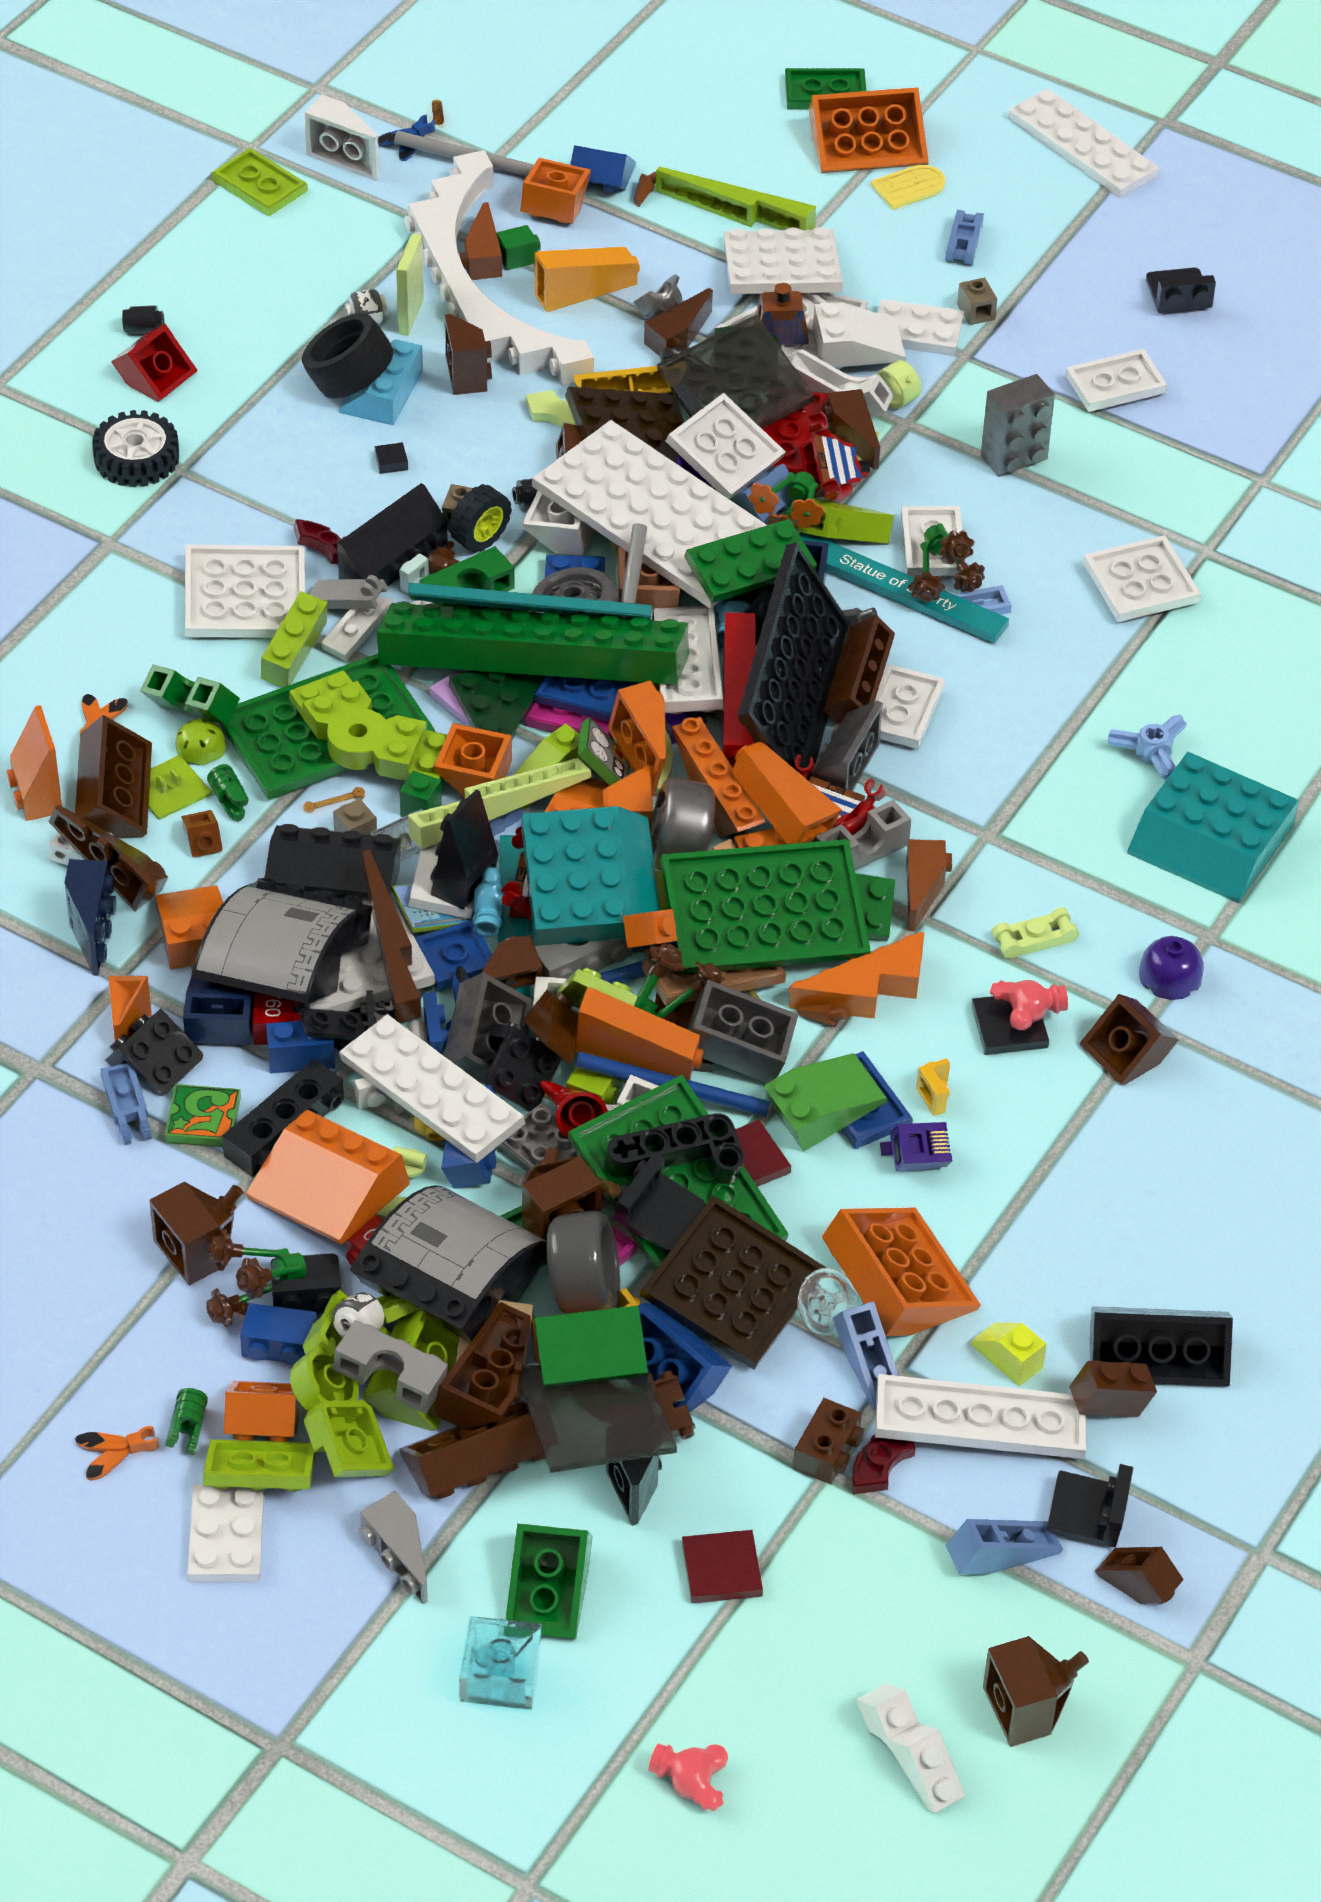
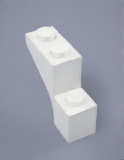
M802 349L793 351L784 369L801 391L827 393V398L830 392L862 389L871 418L885 413L894 396V393L879 374L869 377L850 376Z
M884 1683L856 1699L868 1732L879 1737L890 1748L929 1811L936 1813L965 1796L940 1731L918 1722L905 1689Z

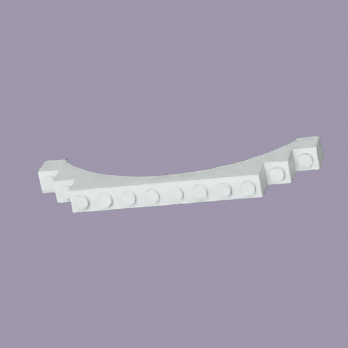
M485 150L453 157L454 168L450 169L451 176L431 180V192H428V200L409 203L408 216H405L407 231L422 235L424 265L430 267L434 284L438 283L441 298L448 303L449 313L483 329L485 341H490L492 358H487V362L508 358L510 364L516 366L520 375L550 369L551 374L557 376L561 386L575 383L573 379L575 374L594 373V356L585 339L576 341L557 336L516 319L488 299L465 271L456 245L459 230L466 214L475 201L487 189L493 188V165Z

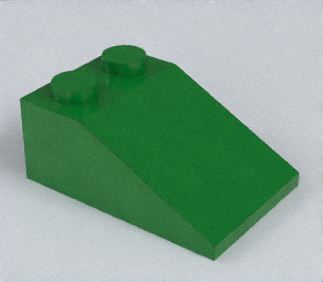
M517 1523L504 1632L567 1639L577 1638L593 1539L592 1534L588 1530Z

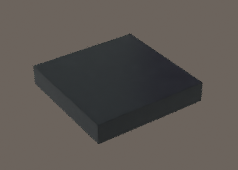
M994 996L972 998L971 1006L985 1055L1048 1048L1049 1038L1043 1018L1032 1023L1031 1027L1026 1030H1018L1010 1024V1015L1013 1011L1010 1003L1002 999L996 1000Z

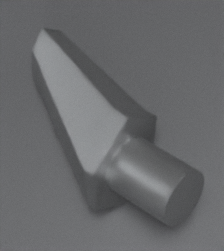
M858 607L842 610L852 626L875 614L878 616L877 610L874 607L864 611Z

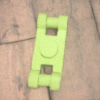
M1064 907L1055 909L1051 914L1010 925L1004 922L999 923L991 931L995 941L1001 944L1000 950L1003 956L1008 959L1071 943L1080 935L1076 925L1070 922L1071 916Z

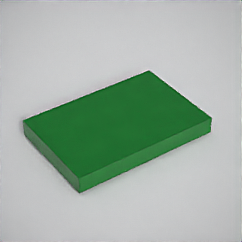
M785 68L787 109H809L812 95L866 91L865 68Z
M638 1305L534 1318L543 1388L648 1375Z

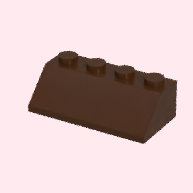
M105 715L99 717L80 734L75 814L117 838L144 837L147 834L152 742Z
M526 1399L511 1405L500 1421L467 1429L456 1426L399 1448V1451L421 1493L434 1497V1499H442L454 1494V1488L464 1484L467 1487L479 1485L487 1480V1475L497 1471L499 1474L512 1472L519 1468L518 1463L525 1460L539 1461L551 1455V1450L560 1446L547 1407Z

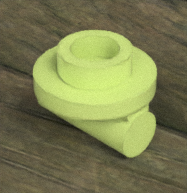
M394 1146L393 1151L402 1154L408 1178L417 1177L425 1171L427 1154H423L416 1149Z

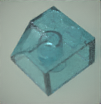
M470 1616L459 1675L460 1702L532 1710L538 1675L542 1624Z

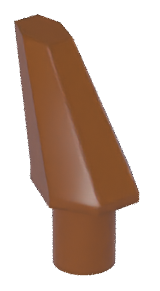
M656 172L648 176L641 174L634 196V202L638 207L641 206L655 188Z
M829 1004L797 1005L796 1008L800 1016L834 1027L837 1026L839 1020L849 1018V1010L846 1006L834 1008Z

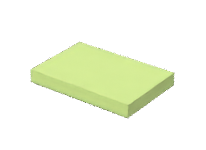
M414 233L410 236L396 268L398 332L400 335L409 336L424 301L422 235Z

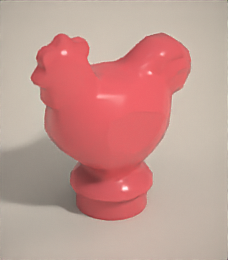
M1000 980L998 983H993L989 991L994 996V999H1002L1010 1003L1013 1009L1010 1015V1024L1018 1030L1028 1029L1032 1023L1042 1019L1049 1010L1055 1014L1068 1010V995L1064 985L1056 986L1052 984L1047 989L1034 980L1004 982Z
M658 1743L649 1762V1772L657 1774L658 1778L668 1775L672 1779L675 1792L683 1798L693 1800L695 1804L702 1807V1810L710 1809L711 1811H716L718 1807L724 1804L722 1799L723 1793L716 1791L710 1785L712 1776L723 1769L728 1761V1753L723 1746L712 1744L708 1745L705 1749L691 1747L676 1753L670 1744L665 1746Z

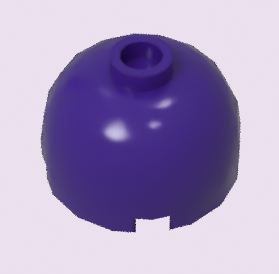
M1164 936L1153 941L1145 949L1139 968L1140 981L1145 988L1147 985L1153 989V995L1159 998L1169 1000L1184 999L1190 996L1191 991L1196 988L1198 990L1201 986L1204 962L1200 951L1191 941L1178 936Z

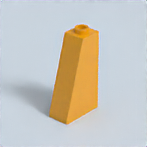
M626 246L535 252V297L545 311L550 312L637 285V274L640 271V264L637 257L632 256Z

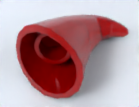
M542 1081L540 1083L543 1091L555 1104L557 1110L556 1124L560 1132L567 1139L570 1130L607 1112L604 1100L596 1094L565 1088L549 1081Z

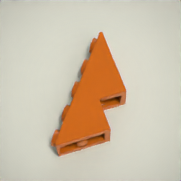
M701 717L696 719L686 718L681 724L672 726L689 780L706 783L715 792L714 823L719 838L766 823L755 802L731 773L732 766Z
M925 932L908 935L890 945L881 946L869 954L852 958L834 968L825 969L812 977L794 982L788 988V993L790 994L789 1008L796 1009L797 1005L829 1004L834 1008L846 1006L849 1010V1016L875 1019L878 994L916 999Z

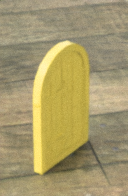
M917 165L871 180V186L890 208L894 210L939 194L945 188V176L942 171L933 166Z

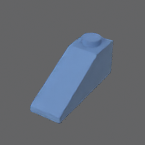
M873 1301L841 1311L833 1317L843 1350L873 1411H875L878 1375H899Z
M966 1519L945 1545L959 1574L987 1575L1058 1555L1063 1551L1056 1534L1047 1531L1048 1521Z

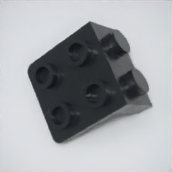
M1196 267L1153 271L1146 274V282L1158 313L1212 308L1216 286L1214 275L1202 276L1200 269Z
M160 1008L150 1018L146 1014L139 1018L131 1026L135 1032L129 1038L125 1034L120 1036L110 1046L113 1053L105 1061L110 1066L121 1064L125 1060L159 1096H164L203 1059V1053Z
M508 1022L507 1025L494 1023L489 1036L502 1044L484 1079L485 1086L492 1085L497 1094L525 1111L530 1112L541 1103L545 1095L540 1083L542 1081H552L562 1058L544 1045L539 1038L526 1034V1029L513 1022Z
M654 1152L648 1161L642 1159L632 1175L635 1179L630 1186L624 1184L616 1194L614 1202L617 1203L613 1219L664 1252L669 1253L704 1208L705 1202L697 1195L662 1174L666 1158Z
M334 1253L302 1255L306 1263V1276L304 1279L278 1281L274 1277L272 1278L273 1306L324 1313L331 1296L338 1290H341L339 1258Z

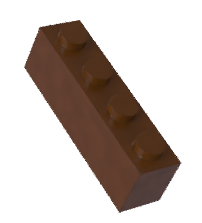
M876 614L849 627L823 709L827 716L835 723L841 724L847 712L875 702L895 636V632Z

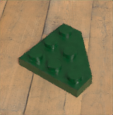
M469 671L449 676V687L468 719L470 727L512 735L513 740L521 721H524L535 699L534 694L545 679V676Z

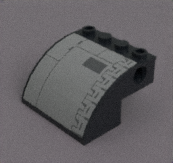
M258 878L256 882L245 885L232 893L216 912L199 947L192 969V978L301 1003H312L337 992L341 954L368 944L373 906L362 904L363 900L358 897L348 896L339 899L334 898V893L330 891L316 890L312 893L305 891V887L302 885L287 884L284 887L276 885V880Z
M433 1185L414 1192L388 1214L372 1234L349 1270L356 1275L362 1284L388 1298L391 1294H394L438 1318L445 1329L471 1342L487 1321L502 1296L518 1303L547 1258V1241L443 1186Z

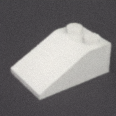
M321 94L304 112L307 156L377 181L379 179L378 135L346 103Z
M843 302L814 304L813 334L819 359L833 367L893 363L896 360L906 362V355L896 319Z

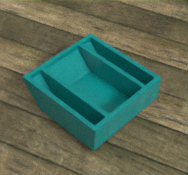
M1187 751L1145 808L1128 847L1127 854L1236 903H1240L1293 828L1299 800Z
M619 806L522 814L521 832L535 946L625 939L623 916L660 911L648 817Z

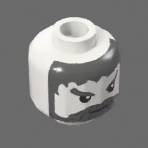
M375 289L351 293L349 303H345L346 316L354 313H366L380 325L388 313L384 295H380Z
M364 1292L348 1297L340 1302L333 1312L335 1330L343 1338L354 1320H357L365 1325L375 1326L380 1331L384 1324V1311L381 1304L371 1294Z

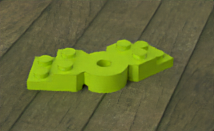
M344 670L289 691L290 701L317 739L328 740L329 755L338 765L347 769L363 770L367 769L368 764L373 763L375 771L379 776L406 781L414 770L442 781L443 778L434 771V765L447 734L427 730V721L399 715L385 719L381 714L372 710V700L358 681H351Z
M338 1290L331 1296L322 1317L312 1325L303 1343L306 1355L292 1366L290 1372L291 1387L299 1403L308 1411L303 1421L314 1452H326L334 1477L387 1476L395 1469L372 1406L362 1398L358 1400V1386L362 1383L333 1370L335 1349L342 1340L333 1324V1312L340 1302L348 1298L346 1294ZM382 1326L380 1332L390 1336L391 1332Z

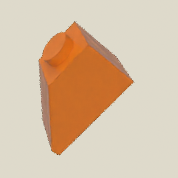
M673 909L623 916L627 948L677 941Z

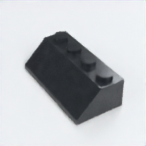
M420 483L337 542L339 579H367L369 575H374L378 579H384L386 585L389 586L394 581L400 579V568L405 562L412 560L419 553L427 558L437 547H444L447 544V520L424 484Z
M294 824L276 825L270 839L264 878L276 880V885L284 887L287 884L302 885L307 892L325 890L333 892L334 895L369 898L363 873L362 851L370 849L391 897L392 886H395L400 873L401 839L392 838L387 834L372 836L363 835L357 831L335 832L324 827L308 829L299 828Z
M1091 1306L1090 1361L1147 1364L1153 1382L1159 1384L1230 1386L1233 1317L1229 1312Z

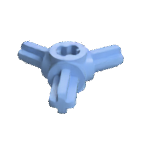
M1178 714L1170 717L1162 725L1148 724L1140 728L1139 733L1111 729L1108 735V744L1135 749L1136 755L1142 762L1154 765L1160 777L1167 780L1176 768L1170 757L1172 753L1171 747L1174 743L1173 739L1186 728L1187 723L1183 720V716Z

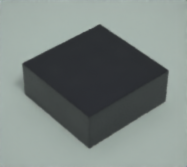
M403 442L374 446L375 458L380 474L408 470V459Z

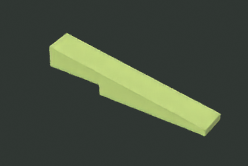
M576 758L464 788L465 799L475 790H479L488 820L490 821L590 778L591 770L581 760ZM460 801L409 814L410 838L422 850L439 843L443 835V831L440 830L441 823L448 813L452 814L457 809Z

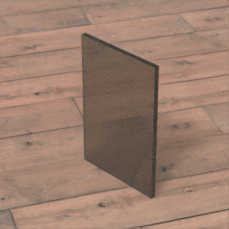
M540 1362L522 1365L519 1386L550 1473L677 1453V1446L648 1375L543 1388Z

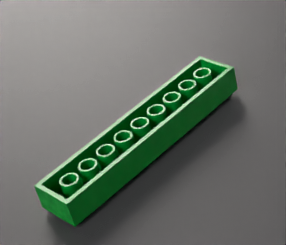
M401 601L391 603L376 632L379 664L630 682H647L651 680L652 683L677 685L689 656L688 623L678 622L674 619L656 621L648 620L644 617L626 619L618 618L614 615L596 617L588 616L584 613L566 615L558 614L554 611L536 613L524 609L506 611L494 607L476 609L465 605L446 607L435 603L416 605Z

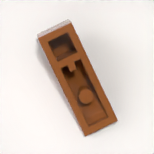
M484 202L464 241L465 253H460L464 269H467L471 280L502 277V254L489 202Z
M908 839L906 856L908 931L916 930L945 885L946 872L952 871V853H946V840Z

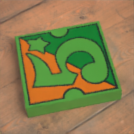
M175 1084L165 1133L166 1143L223 1147L222 1135L237 1122L241 1089Z

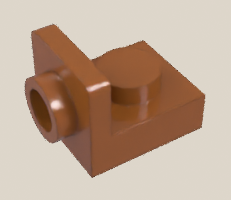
M212 810L181 816L183 829L188 837L193 857L222 851L218 821Z

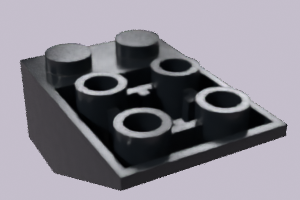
M475 790L467 799L463 798L459 802L457 809L452 814L448 813L444 817L440 830L443 831L442 840L439 842L435 855L438 857L437 865L430 876V880L433 881L430 895L462 910H465L474 900V891L482 882L485 869L487 867L496 868L499 856L479 790Z

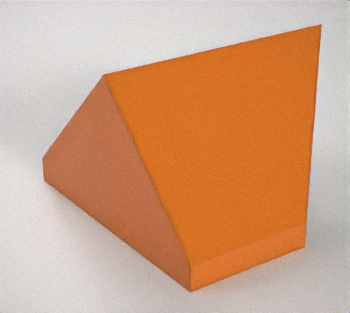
M648 764L602 791L604 807L619 806L648 817L651 832L654 810Z
M108 976L114 1038L116 1041L123 1034L129 1038L135 1032L131 1026L144 1014L149 1018L152 1016L148 976Z

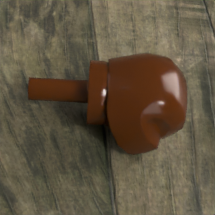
M448 541L445 548L437 547L427 557L430 574L460 562L455 559V552L452 551L454 547L453 541Z

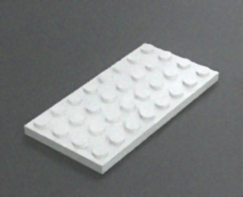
M612 420L532 478V487L627 552L629 551L633 524L640 523L646 525L647 534L642 562L710 609L720 601L710 602L684 557L686 550L767 526Z

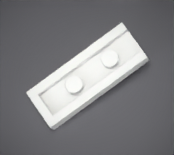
M378 596L376 599L378 603L376 609H350L321 642L322 650L347 662L382 622L391 603H394L393 599L389 597L384 599Z

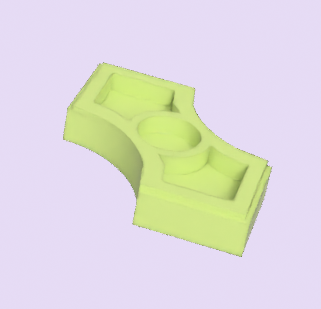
M553 390L525 395V402L532 421L549 422L561 428L564 423L576 425L568 402L560 399Z

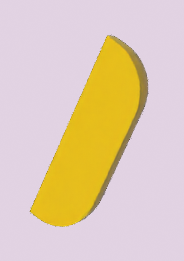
M687 363L575 374L573 379L577 387L669 393L682 382L686 374Z

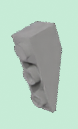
M393 1491L360 1512L361 1528H359V1533L367 1546H374L380 1553L384 1566L389 1571L394 1570L399 1575L407 1593L410 1595L415 1594L425 1604L428 1602L427 1578L416 1514L399 1494Z

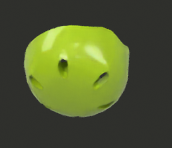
M201 718L188 721L179 729L175 737V746L178 755L186 762L205 765L224 755L226 739L221 728L216 723Z

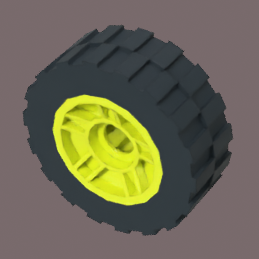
M481 484L478 487L472 488L471 491L467 492L459 500L452 512V517L449 520L450 536L469 551L474 553L484 551L492 546L507 528L506 526L510 521V514L512 513L511 502L506 496L488 484Z

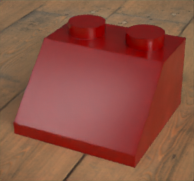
M166 324L147 332L111 361L128 386L157 402L161 401L198 371Z

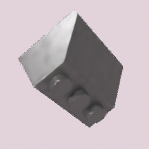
M875 701L847 712L841 724L836 723L832 731L831 741L829 744L825 743L823 745L819 762L815 764L813 772L808 774V780L813 776L851 791L855 789L879 747L883 702Z
M485 972L459 984L444 1057L479 1083H484V1079L502 1044L489 1036L494 1023L507 1025L508 1022H513L525 1028V1033L527 1034L528 1025L523 1019L532 1009L533 1000Z

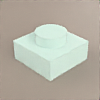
M419 553L412 560L403 564L399 572L400 591L409 596V583H419L420 579L429 575L428 558Z

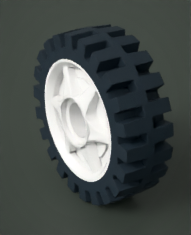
M130 410V415L126 416L123 411L118 413V418L113 415L108 417V423L102 421L99 424L100 428H96L94 431L92 449L95 467L97 471H100V475L103 478L107 477L108 481L112 483L117 480L120 486H125L126 482H129L130 487H136L137 483L141 482L142 487L148 486V481L151 480L153 484L159 482V476L166 479L169 476V472L173 473L175 465H178L179 440L177 430H175L172 422L168 423V419L164 416L159 418V414L155 412L149 416L148 411L142 410L140 415L136 414V410Z

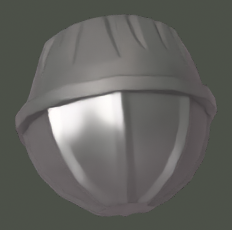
M677 274L666 280L656 293L649 291L637 300H634L635 306L642 313L644 319H652L683 301L680 289L677 287L680 279Z

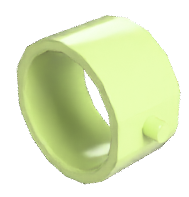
M896 360L876 373L881 376L894 393L889 404L891 408L900 409L921 395L920 378L915 369L903 360Z

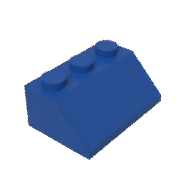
M640 1303L638 1306L648 1374L651 1373L653 1381L659 1380V1375L666 1371H672L673 1375L678 1376L685 1400L675 1403L673 1406L677 1408L687 1404L689 1412H691L716 1392L732 1368V1365L687 1326L654 1304ZM648 1375L626 1378L647 1396L645 1388L651 1386Z

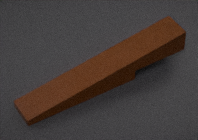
M370 849L362 851L365 883L370 905L373 906L372 914L395 1019L397 1022L402 1023L421 1017V997L407 967L412 965V945Z

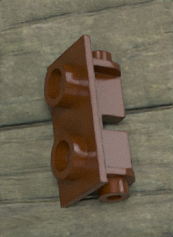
M666 1371L659 1375V1380L653 1381L652 1375L649 1373L648 1378L651 1386L646 1387L645 1391L651 1407L658 1406L662 1417L657 1418L656 1421L662 1438L669 1437L674 1448L676 1447L674 1438L681 1436L682 1440L693 1437L695 1435L693 1430L696 1426L693 1423L687 1404L677 1408L673 1406V1404L685 1400L678 1376L673 1375L672 1371Z

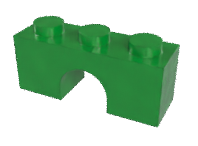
M494 546L420 579L419 584L508 592L515 589L514 566ZM433 602L440 606L455 607L454 604Z
M152 664L140 689L141 693L160 707L208 719L227 726L240 700L236 694L220 682L202 677H197L194 682L185 678L176 670Z

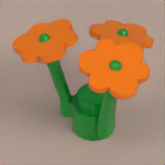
M800 471L796 474L790 472L786 479L772 489L767 484L762 486L759 483H754L751 486L749 501L754 504V509L757 513L764 514L767 512L770 514L768 516V525L790 519L796 530H798V525L802 528H808L811 524H820V517L824 514V508L821 505L815 504L813 500L819 485L814 477L807 472ZM788 485V495L793 500L785 515L780 514L778 516L773 514L775 506L779 502L776 493Z

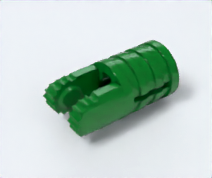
M227 764L218 765L208 773L207 782L227 815L235 822L242 821L246 812L243 806L248 804V796H246L247 794L232 767Z
M183 1388L177 1393V1401L165 1446L173 1448L179 1439V1432L188 1434L185 1453L194 1455L208 1403V1396L203 1391L195 1388Z

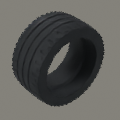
M354 313L338 319L320 331L306 346L302 355V364L317 388L326 397L337 399L357 393L375 381L389 366L394 352L387 336L369 314Z

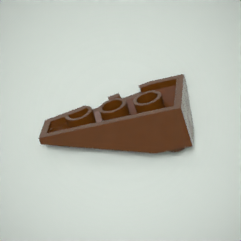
M61 805L54 808L49 823L84 860L108 862L109 874L114 875V891L135 912L155 897L154 895L159 894L163 890L168 876L158 862L153 861L147 854Z
M503 1302L498 1304L439 1385L433 1415L462 1429L497 1422L502 1419L516 1399L530 1325V1315Z

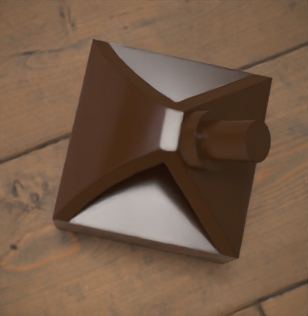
M547 1148L544 1159L540 1160L538 1165L533 1166L522 1180V1226L525 1230L546 1241L549 1224L557 1216L586 1211L601 1212V1182L580 1156L557 1161L559 1151L555 1148Z
M184 1181L149 1199L153 1240L189 1286L219 1270L215 1262L208 1259L209 1256L206 1251L209 1239L217 1236L221 1229H226L231 1238L234 1211L236 1209L235 1204L244 1193L237 1185H232L225 1196H220L216 1199Z
M1030 1636L988 1648L983 1689L1010 1747L1052 1734L1071 1692L1074 1679L1078 1676L1077 1672L1089 1663L1085 1653L1079 1651L1069 1660L1063 1659L1060 1662Z

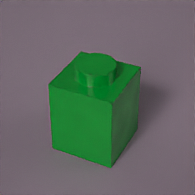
M528 225L496 232L502 254V264L506 270L535 264V252L541 250V244L537 234L533 235Z
M413 770L399 791L400 817L408 819L409 814L442 806L441 780Z

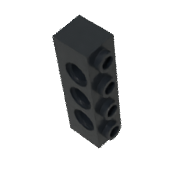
M313 1059L222 1135L224 1157L251 1177H254L259 1172L283 1130L304 1111L310 1110L324 1117L331 1110H336L344 1100L343 1078L316 1059Z

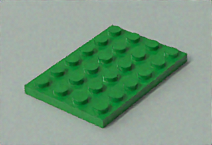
M378 654L240 702L228 726L219 723L268 800L351 770L338 765L332 760L328 752V740L317 739L290 701V690L344 670L351 681H358L370 697L373 711L381 714L385 719L399 715L427 721V730L435 732L434 727L391 665L379 664Z
M849 839L661 855L660 863L668 909H673L676 923L677 941H674L675 947L682 952L681 960L685 967L684 971H680V974L696 973L698 971L695 965L696 962H700L703 965L712 962L720 971L850 960L871 953Z
M680 1075L570 1130L568 1139L579 1156L601 1182L602 1191L616 1210L617 1203L614 1202L616 1194L624 1184L630 1186L635 1178L632 1175L615 1177L606 1171L604 1160L609 1142L614 1137L709 1114L684 1076ZM710 1132L713 1136L723 1137L720 1132ZM678 1139L682 1144H692L687 1139ZM654 1146L646 1147L649 1151L652 1152L660 1151L658 1148ZM705 1158L663 1168L662 1174L703 1199L705 1205L714 1195L783 1240H787L789 1233L743 1164L738 1179L731 1184H721L715 1181L710 1174ZM720 1161L724 1166H734L730 1161ZM628 1229L652 1268L656 1271L669 1253L664 1252Z

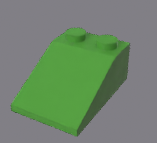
M854 1053L791 1069L764 1085L771 1107L803 1152L888 1102L886 1096Z

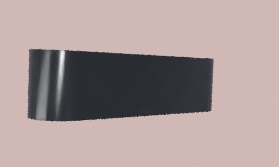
M714 1113L614 1137L609 1142L604 1166L606 1171L612 1176H631L642 1159L648 1161L654 1153L646 1147L654 1146L660 1150L656 1153L666 1158L664 1168L705 1158L712 1178L721 1184H731L739 1177L744 1161V1152L731 1119L724 1114ZM710 1132H720L723 1137L713 1136ZM678 1139H687L692 1144H682ZM720 1161H730L734 1166H724Z

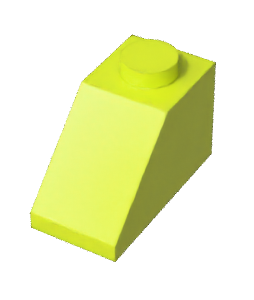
M995 1322L971 1340V1346L1018 1386H1021L1044 1367L1047 1343L1023 1323Z

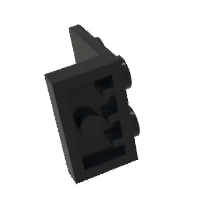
M1120 1464L1116 1477L1109 1476L1108 1482L1060 1470L1056 1479L1047 1531L1116 1548L1123 1526L1134 1467Z

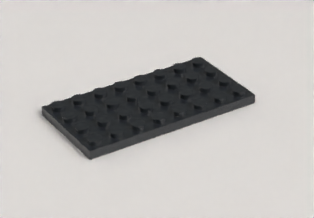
M797 542L787 544L785 547L737 715L740 723L746 727L753 737L754 743L762 742L766 744L796 771L795 759L799 754H801L799 765L801 768L809 766L811 757L816 764L828 719L823 709L849 627L852 626Z

